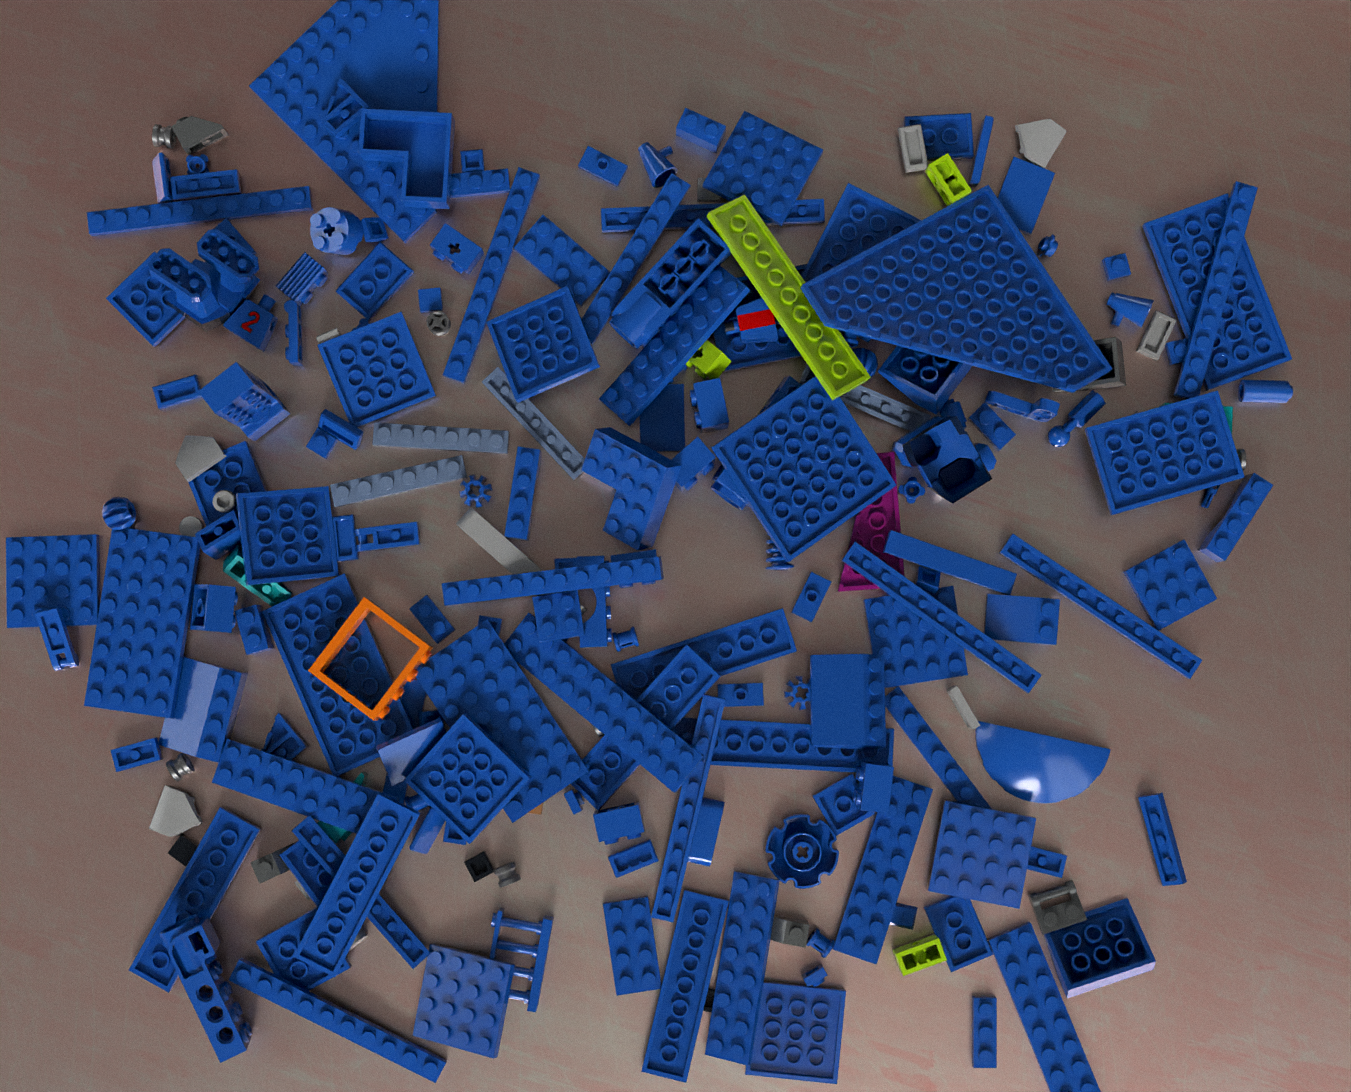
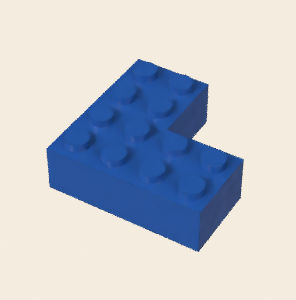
M361 108L358 153L362 160L403 163L401 201L405 207L450 209L455 120L452 113Z
M611 427L595 429L581 470L616 489L603 531L638 551L652 548L682 465Z

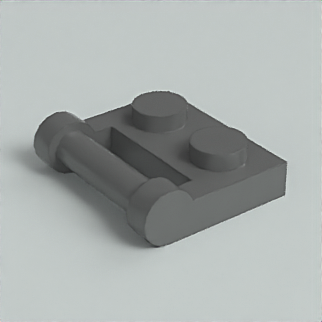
M1072 880L1065 882L1063 886L1039 894L1032 893L1028 895L1043 935L1087 920ZM1069 894L1070 901L1041 909L1040 903Z

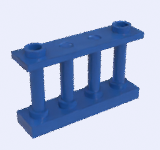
M499 908L498 913H493L491 927H495L490 958L496 959L497 949L532 955V958H536L535 967H530L529 969L515 966L513 972L514 976L525 977L532 981L531 990H526L525 992L510 989L509 994L510 999L521 1000L528 1004L527 1011L536 1012L554 917L545 915L543 921L536 923L503 917L505 908ZM501 926L536 932V935H540L539 944L532 946L499 940Z

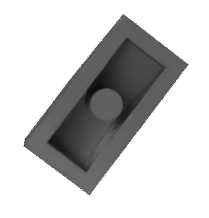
M194 116L180 118L176 121V124L171 126L188 155H192L229 135L221 124Z
M295 843L251 862L259 884L289 871V868L279 855Z
M774 915L770 940L806 948L810 924L806 920Z

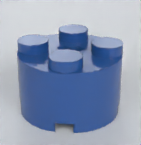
M326 207L313 214L310 218V235L313 246L322 252L349 255L357 249L356 246L362 241V222L348 210Z

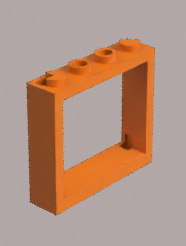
M363 597L308 671L373 721H378L389 713V705L392 701H397L405 691L402 688L407 681L412 682L417 676L418 671L416 669L421 663L425 664L432 654L430 651L433 646L372 600ZM370 611L420 647L374 709H371L324 673Z

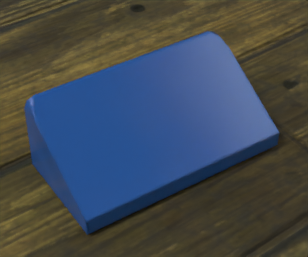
M161 152L152 161L158 204L174 202L170 182V162Z
M430 808L409 846L410 850L427 854L445 822L433 808Z

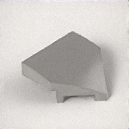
M1050 118L1015 125L1021 147L1019 154L1024 153V156L1033 164L1045 168L1067 131Z
M186 435L175 464L184 478L190 482L224 459L226 454L213 437Z
M165 785L149 829L168 837H173L174 835L180 836L188 829L202 824L201 816H198L194 806L195 798L188 796V793Z

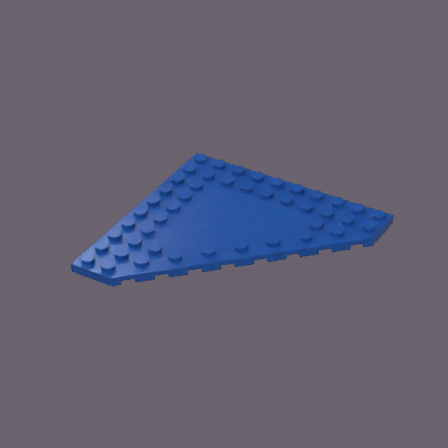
M338 0L258 76L249 87L406 243L437 213V209L404 206L401 201L403 163L362 160L358 153L360 120L336 139L322 124L321 118L328 109V103L331 96L335 95L338 89L337 83L341 78L370 109L438 112L440 0Z
M989 185L804 283L800 288L826 327L1074 393L1112 370V367Z

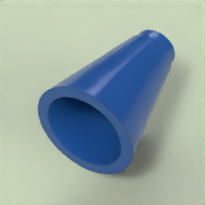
M646 142L638 148L654 188L664 186L671 173L676 176L678 169L665 158L673 154L671 146L657 150L649 142Z
M1112 292L1106 304L1116 311L1110 324L1119 327L1124 316L1142 328L1154 300Z

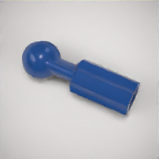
M1092 390L1068 413L1069 420L1063 426H1054L1049 431L1048 440L1050 444L1055 447L1065 446L1070 440V432L1075 427L1082 428L1106 404L1103 397Z

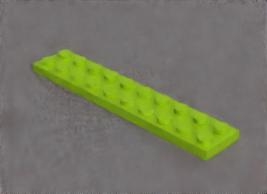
M745 194L708 212L706 217L721 239L727 244L736 261L830 398L834 400L868 381L871 376L839 330L824 326L800 289L806 282Z

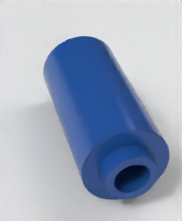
M1241 380L1238 386L1240 402L1287 403L1293 396V387L1288 381Z

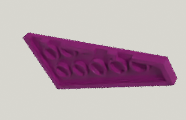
M894 452L876 453L895 481L896 486L856 514L847 552L853 543L857 542L905 577L903 559L883 553L889 531L901 533ZM844 563L837 592L880 589Z

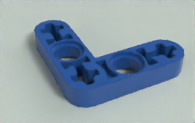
M988 391L985 403L1039 422H1048L1057 416L1060 407L1058 402L1050 399L1040 398L1032 404L996 391Z

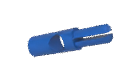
M1217 485L1216 489L1212 487L1207 488V493L1201 503L1202 507L1209 508L1220 485Z

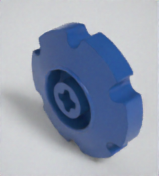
M794 814L783 818L784 826L782 828L774 826L766 840L765 851L772 854V859L767 862L770 870L784 884L788 880H793L795 888L805 889L821 884V875L827 874L830 876L838 862L839 851L832 848V843L837 840L834 832L821 819H817L816 822H810L808 814ZM799 846L802 848L807 846L805 850L807 854L805 856L802 854L796 855L799 852L797 849Z

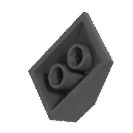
M1117 337L1093 340L1112 367V370L1077 391L1126 386L1122 341ZM1053 388V392H1065L1064 390Z

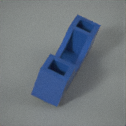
M517 447L504 535L506 538L529 541L534 493L542 456L540 449Z
M1256 473L1246 475L1235 491L1233 502L1227 513L1216 527L1209 532L1198 550L1215 562L1226 561L1273 487V484Z
M605 556L577 557V566L609 563V561H605ZM610 586L592 588L596 596V609L591 618L583 623L585 636H579L580 648L608 647V642H612V628L607 629V619H611V606H606V597H610Z

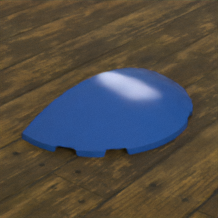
M978 721L980 726L976 728V746L978 751H980L983 766L989 776L1011 795L1035 803H1056L1082 793L1101 774L1111 750Z

